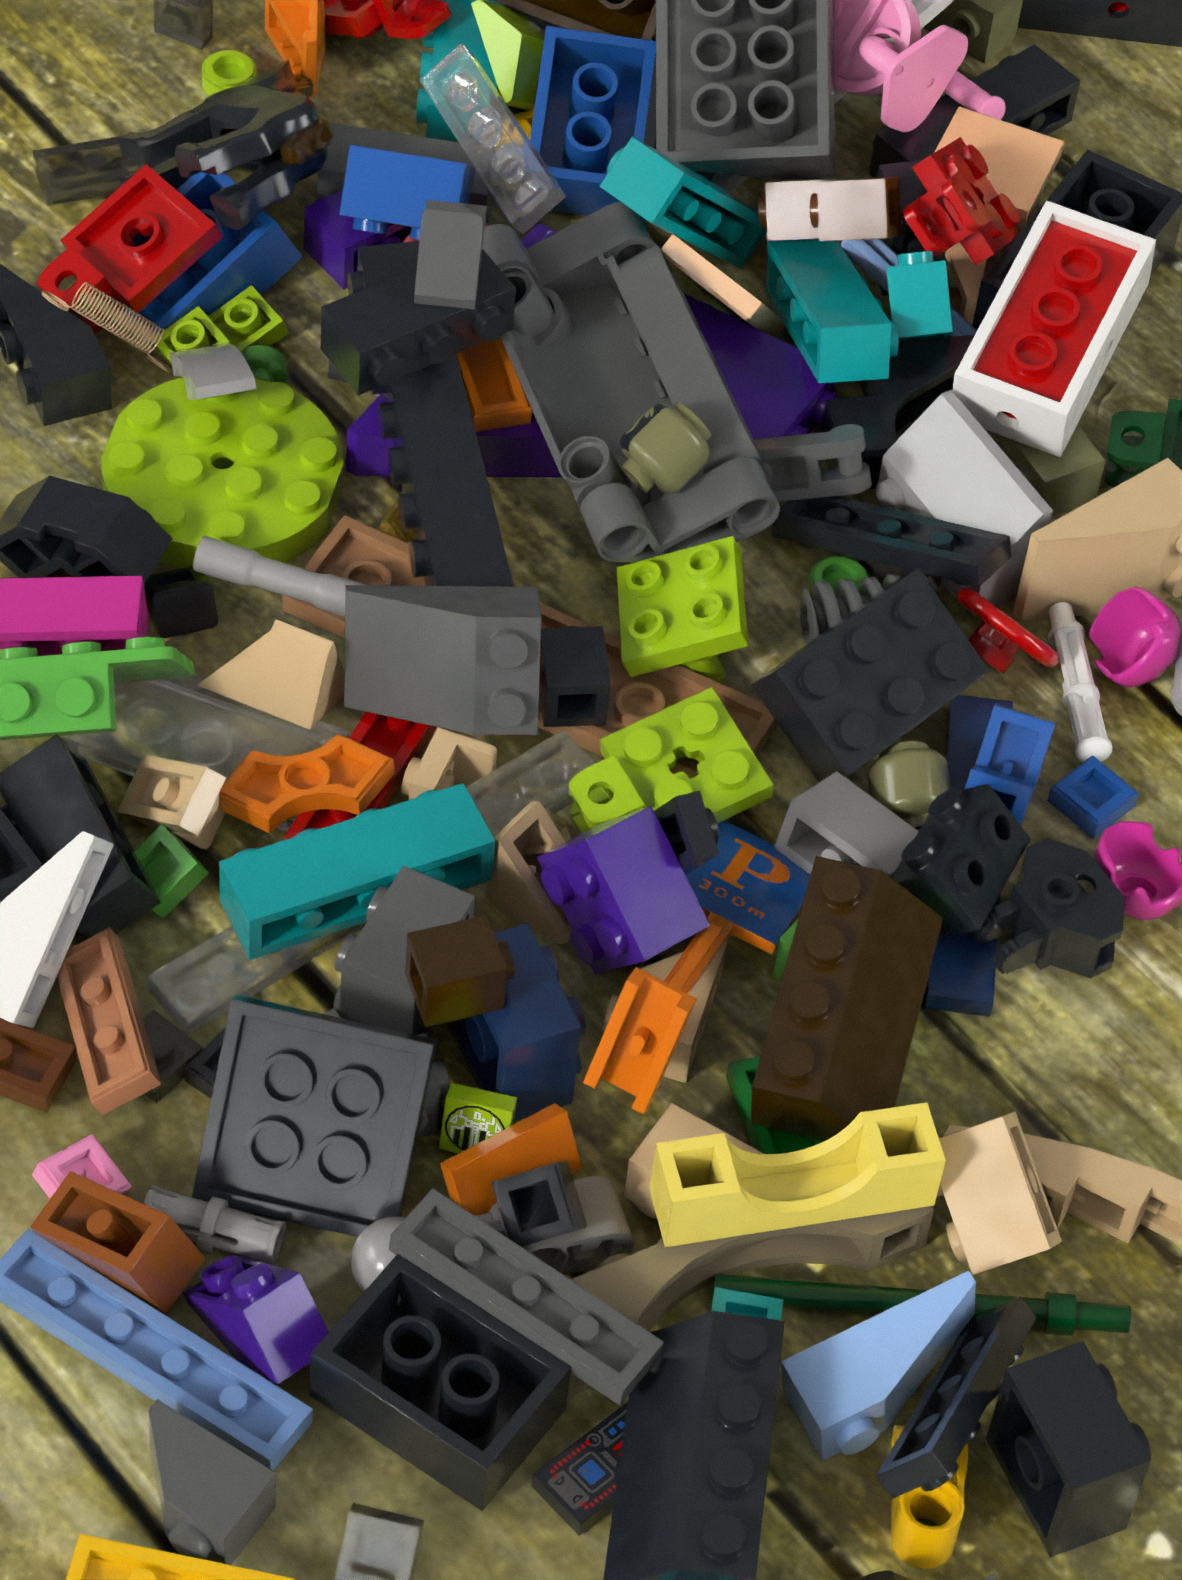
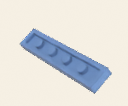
M27 1229L0 1259L1 1303L154 1401L158 1399L274 1471L313 1423V1408L30 1229Z

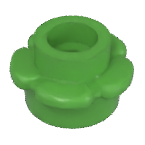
M263 345L250 346L244 350L242 355L250 366L255 379L268 382H282L288 385V361L281 352Z

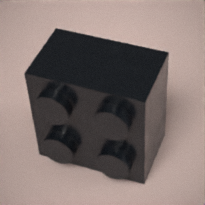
M1084 1341L1006 1369L986 1440L1050 1558L1125 1530L1151 1462V1449L1142 1428L1135 1422H1129L1118 1403L1116 1385L1107 1367L1102 1363L1096 1364Z

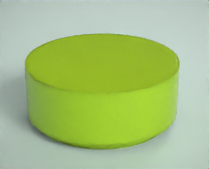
M223 50L211 54L202 64V88L204 92L209 96L256 76V63L251 57L239 51Z

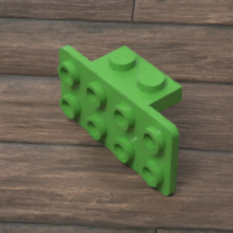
M161 637L131 638L126 640V649L101 651V644L96 642L69 643L62 645V654L38 656V649L31 647L1 649L0 741L51 737L55 734L64 736L116 731L114 684L195 676L194 662L180 653L177 648L165 646V640Z

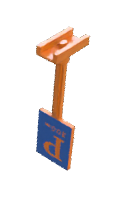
M725 820L718 824L719 841L717 848L719 855L686 874L710 926L696 933L664 981L635 967L624 984L583 1081L584 1084L595 1089L601 1079L636 1096L632 1109L643 1115L655 1097L697 1001V998L691 996L690 993L727 938L731 935L736 936L772 955L779 944L780 937L790 928L801 911L810 874L775 849L774 845Z

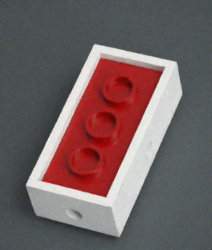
M1046 200L954 374V394L985 430L1061 458L1149 284L1156 244L1155 239Z

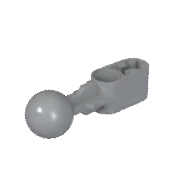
M591 1176L574 1180L586 1219V1228L522 1248L563 1275L596 1269L602 1261L618 1253L629 1254L635 1242L614 1184L607 1177ZM498 1202L491 1207L489 1213L475 1216L508 1238ZM393 1216L375 1221L365 1228L357 1238L351 1254V1269L355 1282L362 1292L370 1286L396 1256L388 1250L390 1235L406 1217ZM400 1293L398 1295V1305L401 1302Z

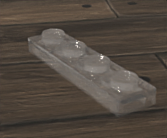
M462 43L419 80L510 224L522 234L566 197L475 55Z

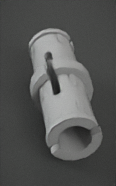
M152 1185L151 1189L147 1192L143 1204L169 1215L192 1242L197 1243L198 1250L213 1254L217 1248L263 1261L269 1265H274L284 1240L285 1222L228 1208V1201L217 1197H212L207 1202L164 1190L155 1185Z

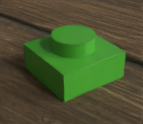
M163 824L134 851L161 901L159 905L151 910L163 919L210 873L182 841Z

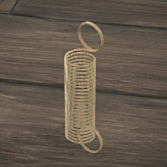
M84 282L78 289L72 306H69L66 302L47 291L42 292V296L64 311L72 308L78 314H82L88 320H92L98 326H102L108 332L115 334L118 338L125 340L128 344L148 354L146 359H149L168 373H173V369L149 354L160 342L164 328L157 327V324L147 320V318H144V316L137 312L134 313V310H131V308L124 307V304L117 300L114 301V298L107 294L104 295V292H101L98 288L94 289V286H91L88 282ZM86 284L85 288H84L83 291L80 293V295H79V297H78L76 303L74 304L75 299H76V297H77L79 291H80L81 288ZM162 330L159 340L157 341L155 346L150 350L151 346L154 344V342L160 334V331Z

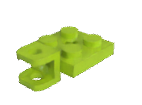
M713 687L601 738L600 752L605 759L583 769L569 782V795L574 800L570 807V818L579 834L601 823L652 806L655 811L676 796L699 790L704 806L712 811L717 823L773 797V783ZM688 757L700 762L697 764L698 775L689 778L683 771L673 774L670 769L676 765V760L679 758Z

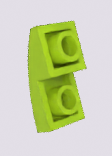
M251 285L209 316L197 306L164 330L163 336L156 348L171 364L170 353L231 343L243 354L244 350L250 346L263 345L270 347L288 335L289 332L283 319ZM161 333L159 334L158 338H157L156 341L154 342V346H155V344L157 343V341L159 340V338H160V336H161Z

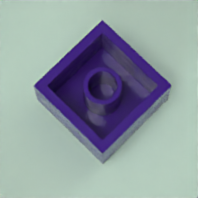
M652 806L601 823L537 857L543 869L541 873L543 887L549 898L556 905L562 907L572 928L570 938L573 948L579 958L585 964L591 966L594 974L646 961L710 926Z

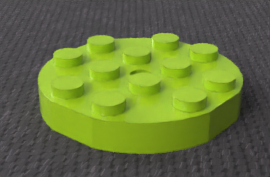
M184 377L165 382L137 397L118 415L101 456L102 490L129 497L140 508L146 510L155 522L173 538L159 560L160 563L183 568L193 566L194 556L203 536L254 550L266 558L283 563L288 562L307 551L327 532L343 489V450L335 428L325 414L309 399L282 382H268L255 379L257 389L195 400L187 399Z

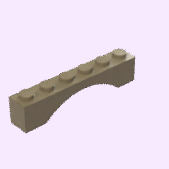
M932 1206L671 1247H665L663 1238H661L656 1245L634 1254L618 1253L602 1261L595 1270L570 1280L649 1332L662 1316L685 1297L713 1283L715 1274L733 1275L756 1267L788 1263L830 1264L866 1272L921 1249L926 1245L934 1209ZM572 1373L570 1374L568 1397L591 1388L590 1385Z

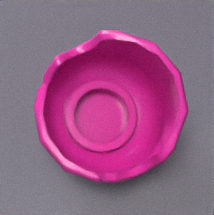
M1134 586L1116 593L1101 608L1090 628L1089 638L1101 655V660H1095L1094 664L1108 679L1124 687H1138L1159 678L1173 663L1179 652L1181 629L1177 615L1165 602L1140 587Z
M1119 821L1105 828L1093 859L1125 897L1124 916L1138 920H1152L1162 917L1178 907L1182 901V863L1179 861V849L1173 847L1165 850L1159 847L1153 838L1152 825L1145 822Z

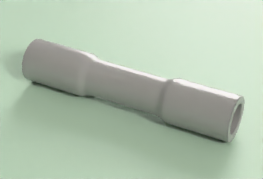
M203 536L200 540L193 562V569L196 572L241 586H255L311 603L320 610L345 617V585H366L333 574H319L266 558L254 550L208 536Z

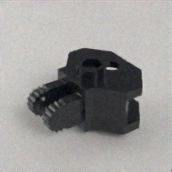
M1046 838L1026 848L1018 882L1012 888L1010 899L994 906L980 930L969 932V934L979 945L982 943L985 945L994 939L997 940L1007 934H1012L1014 939H1010L1006 943L1004 942L1001 947H998V950L994 952L992 957V963L1002 974L1014 972L1015 969L1023 968L1034 962L1040 970L1048 966H1054L1091 979L1112 968L1115 941L1121 938L1123 932L1125 897L1087 851ZM1077 881H1088L1094 886L1095 890L1092 893H1087Z

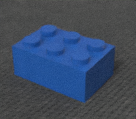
M546 26L522 207L588 216L607 205L621 202L599 186L607 175V167L611 158L619 149L627 145L631 137L644 143L656 41Z

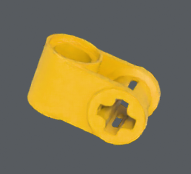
M894 1425L890 1451L905 1426ZM968 1442L956 1460L959 1465L958 1470L943 1485L928 1492L918 1487L891 1499L890 1538L892 1548L899 1559L909 1566L919 1569L936 1568L946 1563L953 1553L965 1508L964 1486L968 1463ZM916 1519L932 1520L939 1526L924 1525Z

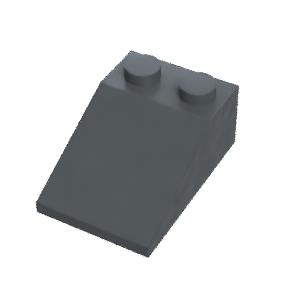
M345 585L344 707L473 735H537L541 644V610L538 588L511 586Z

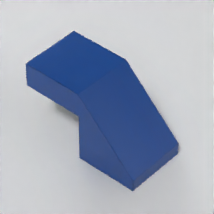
M996 703L991 713L976 764L970 770L965 789L989 784L1022 827L1056 722Z

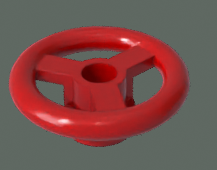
M969 587L961 588L958 591L957 599L959 603L983 620L968 640L978 655L1003 674L1007 671L1015 660L1013 657L1020 648L1047 668L1055 667L1058 664L1059 655L1055 650Z

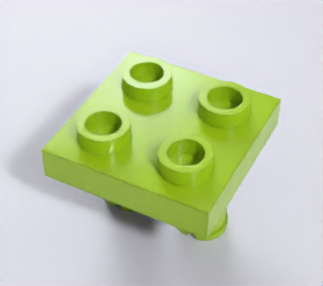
M734 536L617 567L622 664L629 676L633 677L681 664L689 670L721 683L725 677V670L723 669L725 666L719 654L749 646L742 554Z

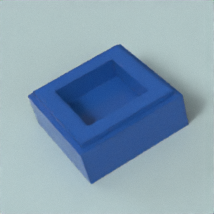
M1092 755L1051 787L1047 801L1094 839L1105 828L1111 826L1136 806L1139 792Z

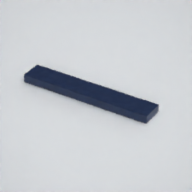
M960 694L950 701L945 758L948 763L952 789H965L970 770L976 764L994 705L997 703L1013 708L1012 701ZM1000 895L998 896L993 907L1000 904ZM969 932L939 937L927 981L925 1008L990 1017L994 1001L996 966L992 963V957L994 952L997 951V940L994 939L990 943L979 945Z

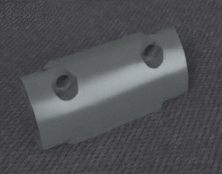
M615 202L527 249L510 226L504 224L486 226L482 249L516 287L513 330L500 336L559 473L572 491L599 555L608 561L635 563L734 536L736 542H739L772 525L779 515L780 506L759 463L763 460L678 280L658 244L655 245L642 216L622 202ZM677 402H680L689 408L710 431L712 437L707 441L710 449V460L677 493L667 494L656 489L654 486L645 493L621 469L627 458L621 450L620 438L652 405L665 403L673 407Z

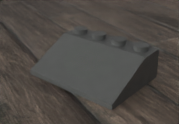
M656 0V150L693 171L775 180L835 177L833 0Z

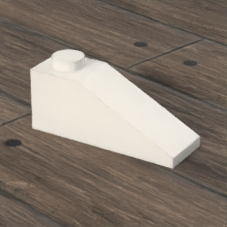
M82 831L0 902V1018L14 1024L30 1028L35 1027L114 846L113 843Z

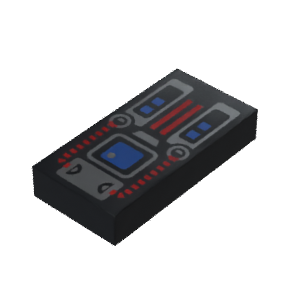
M628 1402L536 1471L532 1476L531 1487L579 1536L613 1510Z

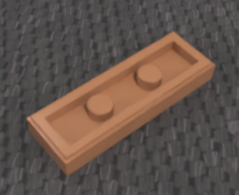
M109 927L68 949L57 974L91 1104L102 1116L162 1084L121 940Z

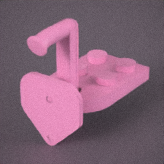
M833 0L834 87L858 96H872L883 93L881 121L885 125L901 132H909L915 129L927 118L943 92L966 109L999 120L1003 118L1006 109L1004 100L998 96H991L957 71L968 49V38L960 31L946 25H941L921 38L919 17L910 0ZM891 37L894 43L885 39Z

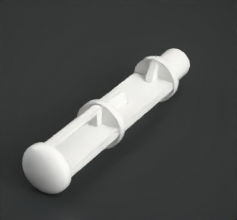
M1066 602L1056 603L1048 611L1052 626L1048 633V640L1050 645L1057 649L1064 677L1062 699L1064 706L1068 709L1076 743L1075 755L1081 762H1085L1092 755L1102 762L1112 753V743L1106 734L1099 705L1100 694L1094 684L1085 647L1084 628L1079 622L1075 621L1071 604Z

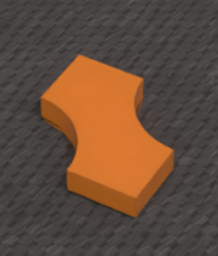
M341 734L335 735L322 747L299 755L274 756L253 750L224 782L219 792L218 809L269 834L287 819L308 811L332 809L359 815L365 811L395 774L394 759Z

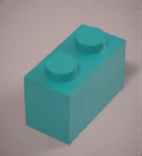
M932 251L897 255L898 266L886 267L891 319L896 323L898 340L908 341L952 336L953 329L946 260L933 262Z

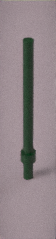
M715 1274L713 1295L715 1287L784 1299L783 1307L880 1314L927 1290ZM1047 1292L1045 1299L1022 1297L1036 1317L1032 1326L1043 1327L1044 1334L1073 1336L1075 1329L1129 1333L1130 1305L1076 1301L1075 1294ZM975 1294V1314L972 1318L1017 1297Z

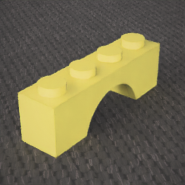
M926 1102L860 1112L837 1135L815 1146L789 1153L757 1154L747 1152L732 1144L725 1133L656 1143L649 1190L664 1246L671 1247L934 1206L946 1159L928 1103Z

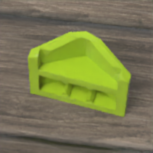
M486 0L474 1L471 3L503 104L526 111L535 109L545 31L518 10Z

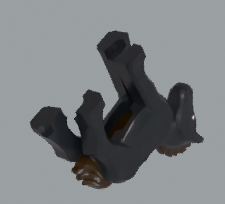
M288 59L279 63L271 70L249 78L231 88L207 96L199 106L176 116L160 127L142 133L130 132L120 137L119 147L123 157L134 160L140 169L147 164L176 190L191 176L199 172L219 175L233 169L251 172L252 174L234 185L221 188V190L211 194L210 197L217 219L221 225L240 230L260 212L288 198L299 181L322 169L328 156L327 147L331 144L335 133L328 121L319 118L315 103L309 99L313 94L311 79L293 74ZM138 170L120 176L121 184L123 185Z

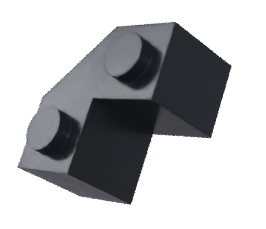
M48 476L18 493L0 519V561L18 578H43L63 568L72 577L142 576L143 584L145 585L173 538L155 522L146 510L140 508L129 497L54 476Z

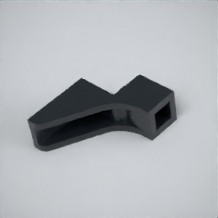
M975 335L899 341L897 356L889 358L888 379L862 380L861 387L864 397L826 400L821 432H829L833 428L845 424L859 425L864 430L866 448L861 452L862 462L868 464L870 468L872 485L869 489H876L883 455L897 441V438L905 433L942 393L949 390L953 391L954 374ZM838 458L825 459L828 469H835L839 466Z

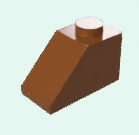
M72 1171L68 1173L30 1226L37 1235L164 1315L168 1314L206 1259L169 1215Z

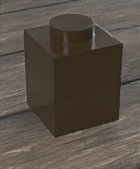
M487 915L407 933L405 975L425 1027L504 1009L506 981L514 979L515 976L514 961L507 941L505 939L496 941Z

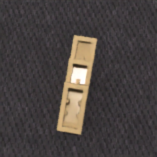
M950 1125L944 1136L968 1127ZM1024 1134L1057 1229L1068 1213L1127 1244L1140 1224L1182 1245V1180L1160 1170L1089 1147Z

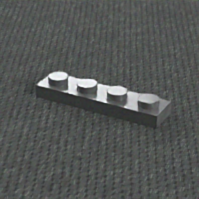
M433 1188L390 1235L389 1251L395 1255H401L571 1366V1373L618 1405L623 1403L661 1356L664 1345L662 1340Z

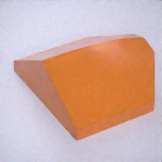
M265 0V31L282 60L289 59L293 74L311 79L313 94L309 98L316 97L326 54L324 1Z

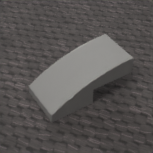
M231 343L170 353L173 375L184 377L188 400L257 389L255 377L242 353Z

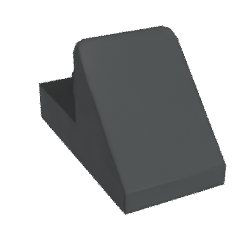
M435 200L426 201V209L422 212L414 303L475 310L487 206Z

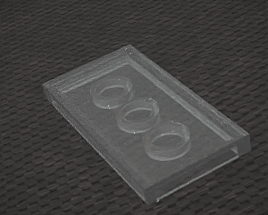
M193 676L189 678L114 684L116 731L65 735L64 741L85 759L132 776L135 775L143 756L150 755L207 766L226 777L227 780L253 750L274 756L299 755L322 747L337 734L349 738V730L321 720L309 730L197 686L204 678ZM298 815L287 819L276 828L288 832Z

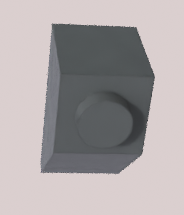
M157 1399L149 1409V1438L165 1535L168 1536L172 1546L181 1555L231 1565L276 1508V1473Z

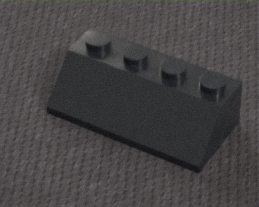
M711 1311L650 1332L662 1340L664 1345L660 1358L628 1397L603 1580H756L785 1321Z

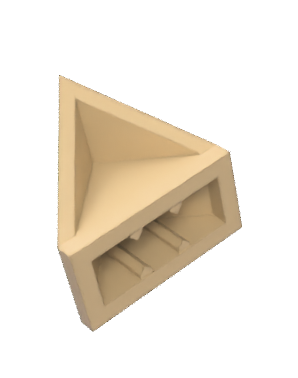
M276 619L268 633L197 684V686L311 730L344 697L345 670L334 641Z
M531 801L494 837L492 880L487 882L486 896L556 944H566L571 939L570 932L572 928L562 907L556 905L549 898L541 880L543 869L537 857L567 842L573 836L566 818L544 808L540 801Z

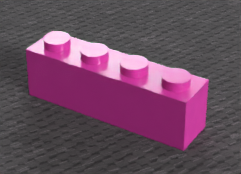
M142 576L0 579V650L14 647H31L38 649V656L62 654V645L76 642L100 643L101 651L126 649V640L148 636L149 615Z

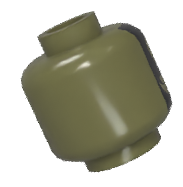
M677 402L673 407L665 403L654 404L622 434L620 446L627 461L621 466V469L645 493L653 486L667 494L677 493L710 460V449L707 441L712 435L705 424L684 404Z

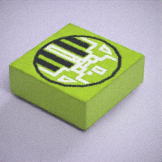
M451 1082L445 1100L438 1149L461 1153L512 1126L517 1097Z

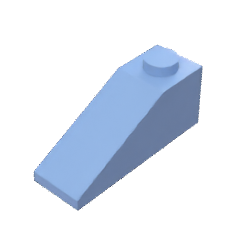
M969 1271L781 1361L783 1392L823 1461L840 1452L844 1455H851L864 1450L878 1438L879 1433L885 1431L974 1316L976 1281Z

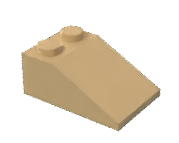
M1166 458L1033 532L1030 537L1013 610V615L1020 622L1050 619L1049 608L1060 602L1071 604L1074 616L1098 614L1101 608L1116 593L1134 586L1151 592L1162 601L1171 596L1174 598L1182 596V470L1169 458Z

